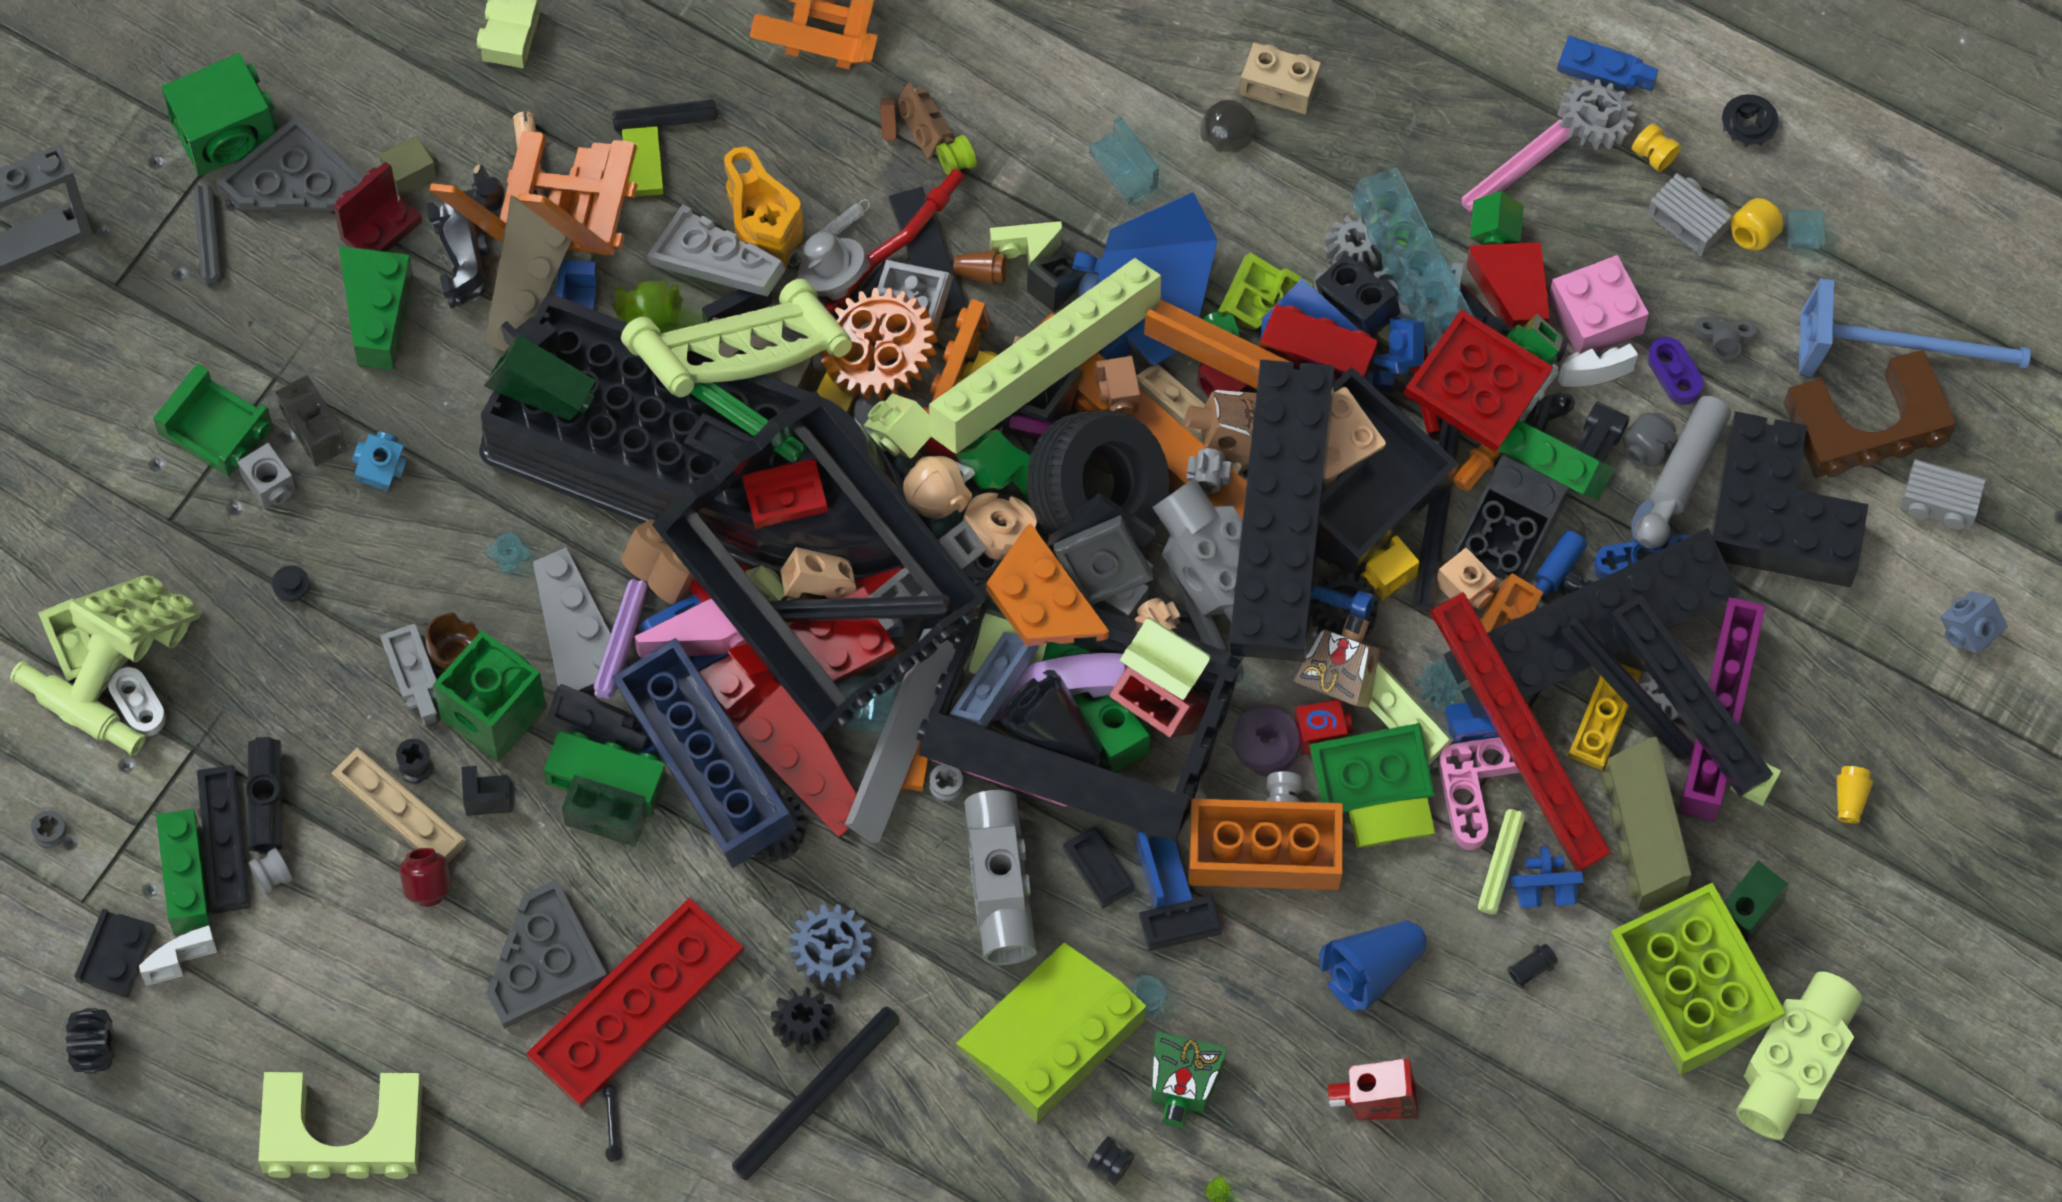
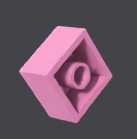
M1618 255L1552 280L1548 300L1575 352L1582 354L1590 349L1597 352L1644 334L1649 313Z

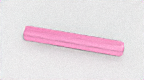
M1558 120L1465 194L1461 202L1463 208L1472 214L1473 201L1475 199L1499 191L1503 192L1567 141L1570 128H1561L1560 123L1562 120Z

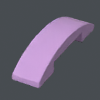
M1094 653L1072 655L1028 665L991 722L1000 720L1001 716L1008 718L1010 713L1005 709L1008 702L1032 678H1035L1038 682L1045 679L1046 676L1042 672L1046 670H1055L1061 676L1072 695L1089 692L1095 698L1110 694L1127 668L1126 664L1119 661L1123 654Z

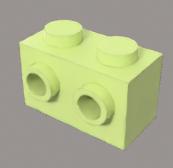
M891 394L885 402L877 403L868 413L869 419L863 425L871 433L870 436L882 451H888L894 457L899 454L911 459L931 437L929 414L916 401L895 394Z

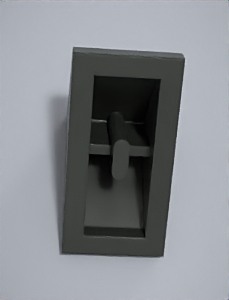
M1064 252L1035 260L1028 266L1027 292L1051 311L1055 312L1079 288L1080 281L1087 272L1072 269L1074 260Z

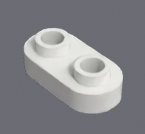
M132 667L121 668L114 672L109 680V691L129 727L145 735V737L157 734L163 728L166 716L160 701L142 672ZM129 686L135 687L133 693H123L125 688ZM150 715L153 717L149 723L141 722L144 716Z

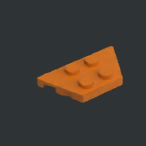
M1027 525L987 581L986 591L1026 646L1045 645L1048 642H1056L1058 644L1074 643V638L1096 637V641L1106 640L1109 635L1107 627L1033 525Z

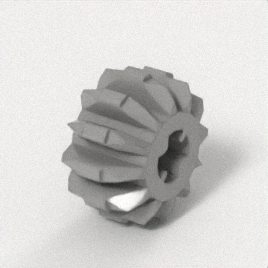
M1347 215L1343 220V224L1334 221L1331 226V232L1325 235L1324 244L1327 246L1324 253L1326 259H1331L1332 265H1334L1341 257L1348 254L1355 261L1361 260L1371 270H1375L1378 260L1384 256V235L1381 232H1376L1377 225L1375 222L1367 225L1364 224L1363 215L1357 219V222H1353Z

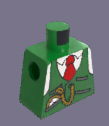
M1156 1031L1153 1051L1151 1101L1156 1104L1165 1105L1162 1117L1163 1124L1174 1128H1182L1185 1125L1188 1111L1204 1113L1225 1065L1228 1047Z

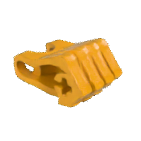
M746 146L733 148L725 155L724 166L728 177L726 183L727 196L734 212L735 234L740 241L746 244L752 243L781 260L786 269L788 258L790 261L793 251L797 249L803 239L804 216L801 202L796 195L765 171L752 149ZM738 159H744L750 163L751 169L747 173L738 174L733 165L734 162ZM747 209L754 211V215L746 217ZM764 217L768 219V222H764Z

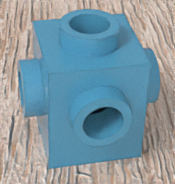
M377 432V435L369 433L366 442L358 441L352 462L358 463L353 481L388 492L393 477L401 478L407 461V457L401 455L404 445L397 443L398 438L391 434ZM382 457L385 461L378 462L374 458Z

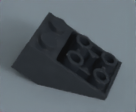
M1502 454L1453 553L1458 554L1467 548L1489 571L1505 579L1512 573L1523 579L1558 519L1572 489Z

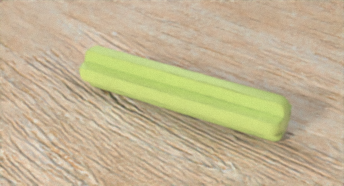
M1508 809L1505 813L1478 904V910L1483 913L1495 915L1498 912L1525 821V814L1521 811Z

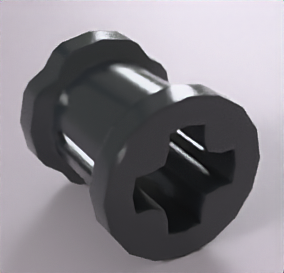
M412 738L405 740L399 745L396 751V758L403 779L413 784L429 779L432 774L433 765L429 760L430 752L425 742Z

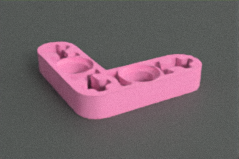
M1500 737L1451 744L1443 749L1440 755L1439 772L1455 842L1465 850L1480 848L1485 843L1488 834V822L1478 779L1520 773L1514 761H1509L1510 754ZM1495 749L1502 754L1503 761L1498 765H1489L1484 761L1482 754L1486 750ZM1473 752L1476 753V768L1473 767V760H1471V755ZM1452 756H1457L1458 761L1463 762L1461 769H1455L1454 764H1448ZM1458 789H1467L1473 794L1474 800L1468 805H1461L1454 800L1453 793ZM1472 814L1470 820L1473 830H1479L1477 831L1476 838H1470V835L1464 832L1466 827L1465 816Z

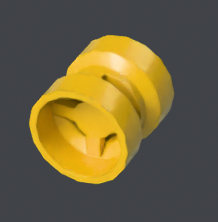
M1651 123L1638 135L1631 149L1638 156H1645L1649 159L1650 166L1657 172H1662L1675 160L1682 146L1673 138L1668 139L1665 137L1663 129L1656 123Z

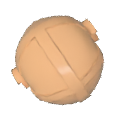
M944 456L922 457L915 463L916 466L910 470L903 483V493L907 503L916 514L928 518L942 519L955 510L962 512L972 500V493L965 486L957 463Z

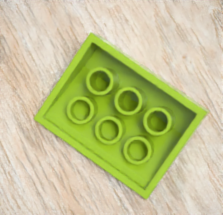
M1713 882L1612 930L1610 933L1609 946L1680 1076L1718 1058L1786 1014Z
M1063 943L956 1043V1046L1026 1114L1038 1123L1145 1022L1147 1006L1120 980L1066 943Z

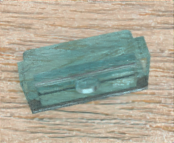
M1120 116L1114 119L1113 133L1090 145L1089 153L1129 205L1158 188L1159 167L1123 118Z

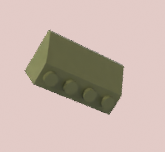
M1651 737L1608 758L1605 771L1600 774L1603 793L1610 795L1612 806L1609 807L1610 823L1613 829L1618 828L1621 840L1617 842L1619 860L1621 863H1626L1629 873L1625 878L1629 898L1635 897L1637 910L1664 906L1683 897L1692 876L1658 738Z

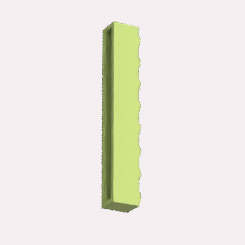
M1136 258L1132 259L929 404L930 436L955 454L960 452L1143 320L1149 310L1155 311L1161 301V275Z

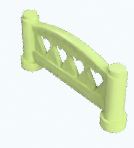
M805 279L793 280L783 288L779 296L780 305L661 333L650 318L639 317L628 323L621 335V340L632 354L639 355L667 390L677 397L688 395L693 390L694 383L725 382L762 376L791 367L825 350L830 355L842 357L852 347L849 334L817 299V291ZM787 327L809 338H798L795 342L785 341L782 338V328ZM756 335L778 346H766L763 350L754 349L750 345L751 336ZM725 343L744 351L746 354H735L731 358L723 357L719 354V344ZM694 351L714 360V362H703L698 366L691 365L687 362V352Z

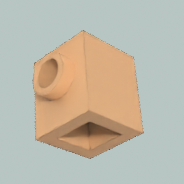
M1465 548L1439 569L1436 585L1449 598L1464 592L1473 609L1476 607L1479 610L1486 606L1494 597L1493 590L1496 577Z

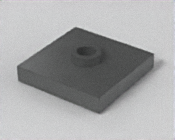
M1121 515L1054 543V552L1063 568L1091 606L1153 580V572Z

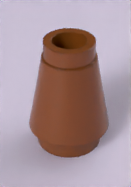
M998 250L955 255L954 276H961L962 278L993 286L997 283H1004L1006 280L1008 268L1007 255L999 254Z

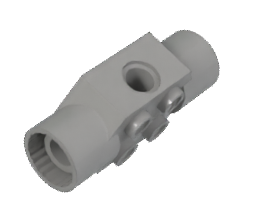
M1194 478L1152 507L1171 534L1162 556L1203 616L1226 614L1230 622H1232L1243 520L1233 506L1214 507Z
M1006 790L979 792L969 796L964 801L968 833L969 862L983 959L985 962L995 965L1021 963L1033 958L1037 952L1029 903V876L1025 874L1024 861H1026L1024 839H1022L1017 796L1013 792Z

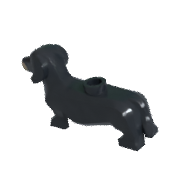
M477 165L473 172V189L463 192L487 210L496 211L504 203V188L498 178L489 177L483 165ZM426 203L429 221L433 222L435 233L440 235L445 250L454 265L452 270L453 278H449L447 274L440 276L445 299L447 298L449 307L454 308L457 304L463 305L468 300L480 296L486 290L487 274L483 256L490 254L488 242L484 233L479 234L476 224L447 203L440 207L434 203Z

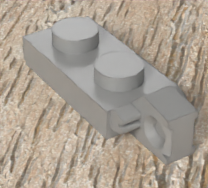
M414 623L380 635L400 694L408 710L418 708L424 726L438 722L437 713L433 702L437 701L433 686L436 678L416 624Z

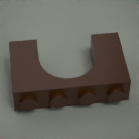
M1924 349L1889 360L1884 376L1898 406L1900 420L1894 426L1883 431L1866 432L1847 424L1838 414L1823 378L1789 387L1784 406L1792 423L1807 425L1803 451L1815 478L1825 475L1827 477H1836L1846 472L1849 468L1860 465L1862 468L1871 467L1880 462L1881 459L1891 456L1902 458L1913 453L1915 449L1926 446L1937 448L1950 440L1956 422Z

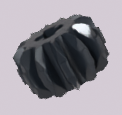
M808 987L804 988L802 996H798L796 991L791 988L788 991L789 1000L778 998L776 1006L779 1010L771 1012V1021L776 1023L772 1027L773 1035L777 1037L783 1036L781 1045L784 1048L789 1047L795 1042L796 1052L799 1054L803 1051V1045L809 1044L810 1049L815 1052L818 1049L817 1039L828 1043L830 1040L828 1030H832L836 1026V1020L830 1017L834 1013V1007L832 1004H824L825 995L822 992L812 998L811 990ZM803 1016L806 1021L809 1020V1023L803 1024L797 1018Z
M85 1008L70 1014L66 1025V1052H68V1062L75 1072L92 1074L110 1069L112 1059L115 1056L114 1045L116 1043L114 1041L115 1031L112 1027L113 1020L106 1010Z

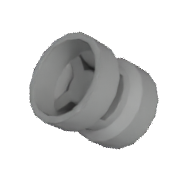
M1285 771L1269 774L1267 776L1266 789L1270 792V797L1266 801L1301 802L1299 795L1304 789V778L1297 773Z

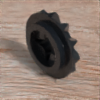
M1753 94L1740 95L1730 100L1726 104L1721 117L1723 131L1728 132L1732 142L1738 140L1743 142L1745 147L1750 144L1761 146L1764 141L1772 139L1779 121L1775 107L1765 98ZM1757 114L1756 126L1751 124L1748 127H1742L1744 118L1749 119Z

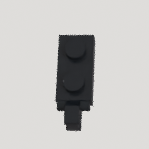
M560 684L557 687L546 719L548 722L571 732L582 733L588 736L590 740L600 744L611 742L622 746L624 749L628 744L640 750H643L649 744L650 739L641 725L635 723L636 717L629 714V712L564 684Z

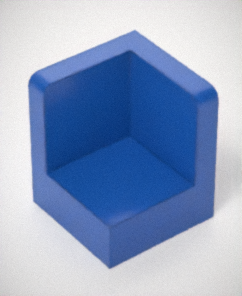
M562 260L558 271L555 296L594 310L598 283L596 262Z

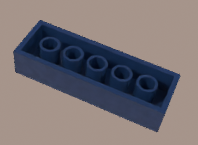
M676 638L612 677L623 699L732 869L797 829L789 811Z

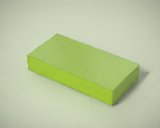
M657 126L622 129L623 141L633 142L637 145L628 181L638 185L635 197L662 195L663 183Z

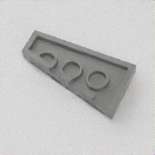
M684 204L679 208L647 255L651 266L767 297L785 272V267L781 260L752 243L746 244L740 241L736 234L729 230H721L714 225L712 220L705 216L700 218L692 212L691 208Z

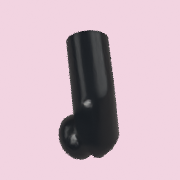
M1566 392L1543 397L1542 400L1537 401L1529 424L1545 432L1549 420L1564 416L1573 410L1575 406L1573 396Z

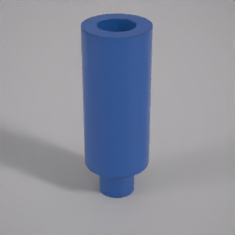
M1569 530L1565 531L1535 575L1534 579L1537 582L1535 587L1543 591L1541 599H1545L1549 591L1557 592L1567 574L1586 549L1587 542L1579 534Z

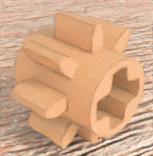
M1153 598L1143 603L1137 609L1139 616L1135 618V621L1144 623L1147 618H1151L1175 634L1178 633L1176 625L1181 623L1179 620L1181 615L1173 601L1165 605L1161 598Z

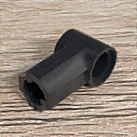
M1596 401L1585 422L1584 432L1575 448L1605 462L1612 446H1616L1624 434L1630 416Z

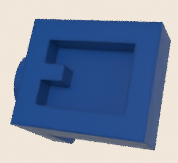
M1405 317L1390 318V354L1375 356L1374 364L1388 367L1387 371L1394 374L1408 373L1409 367L1422 365L1424 362L1425 322Z

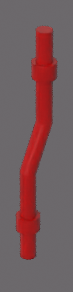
M953 169L939 187H934L925 197L926 203L905 228L867 255L870 262L869 269L862 274L856 283L848 288L845 296L836 300H831L826 296L827 302L823 306L832 316L836 314L834 310L836 307L843 310L847 306L846 299L852 300L851 294L875 266L910 243L937 211L941 212L950 202L949 196L965 178L961 171Z

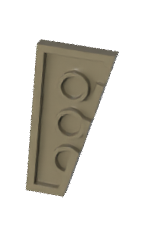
M512 195L484 337L486 344L505 351L509 345L504 340L501 325L508 321L516 329L529 318H534L550 289L572 241L519 202V198Z

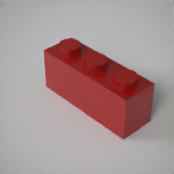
M1275 304L1261 338L1260 347L1290 362H1294V368L1300 370L1301 363L1333 365L1336 382L1351 366L1366 379L1376 355L1378 340L1373 339L1371 335L1364 331H1350L1339 327L1336 322L1328 318L1316 319L1305 315L1302 310L1294 306L1288 305L1283 307Z

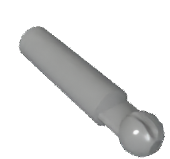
M1703 396L1698 400L1650 494V502L1653 505L1650 514L1642 516L1636 522L1634 534L1638 543L1643 547L1654 549L1663 546L1669 540L1670 526L1668 522L1671 516L1679 515L1683 512L1731 417V409L1722 400L1712 396Z

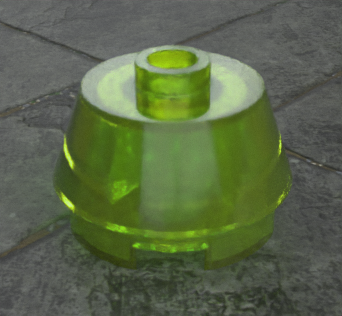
M667 281L639 282L638 286L632 288V291L625 292V287L622 286L614 289L615 302L612 304V308L617 318L621 321L630 323L636 318L648 317L655 323L661 333H665L677 328L684 298L680 296L679 284H673L668 288Z

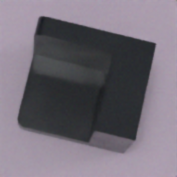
M531 317L516 329L508 321L501 325L504 340L509 346L518 335H521L551 354H554L561 348L557 330L548 321L541 325Z
M477 766L461 767L463 804L466 816L511 812L510 780L507 775L479 777Z

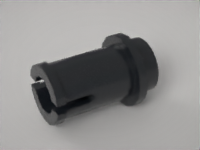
M1547 944L1542 946L1535 945L1532 953L1513 966H1509L1507 970L1513 982L1519 988H1522L1526 983L1544 971L1551 972L1554 970V965L1558 963V959Z

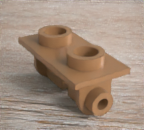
M911 82L907 83L895 105L900 116L905 120L912 132L915 142L920 146L928 160L935 152L936 146L942 143H953L954 134L943 117L931 118L937 116L939 110L932 100L929 91L923 90L921 86L914 88Z

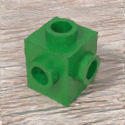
M1536 314L1524 327L1517 325L1506 338L1553 366L1557 360L1555 355L1559 352L1564 337Z

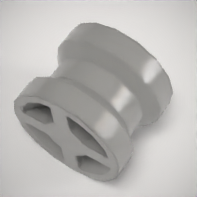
M276 848L268 851L267 857L261 860L253 859L248 862L256 881L265 895L273 892L274 886L293 881L284 860Z

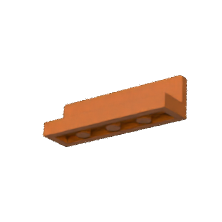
M1163 300L1160 301L1155 311L1149 310L1145 316L1144 335L1256 389L1260 359L1290 362Z

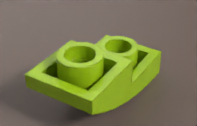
M1428 798L1385 803L1349 812L1356 848L1389 845L1395 841L1427 838L1435 834Z

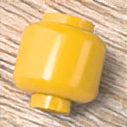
M1755 198L1749 200L1734 214L1730 226L1733 238L1739 246L1748 250L1759 251L1765 249L1783 231L1784 221L1776 205L1766 199Z

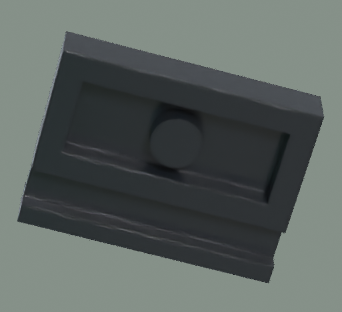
M102 909L74 976L76 981L79 983L85 982L95 988L129 997L140 970L139 965L143 963L155 934V925Z

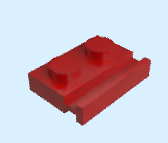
M815 458L742 475L755 529L828 512Z

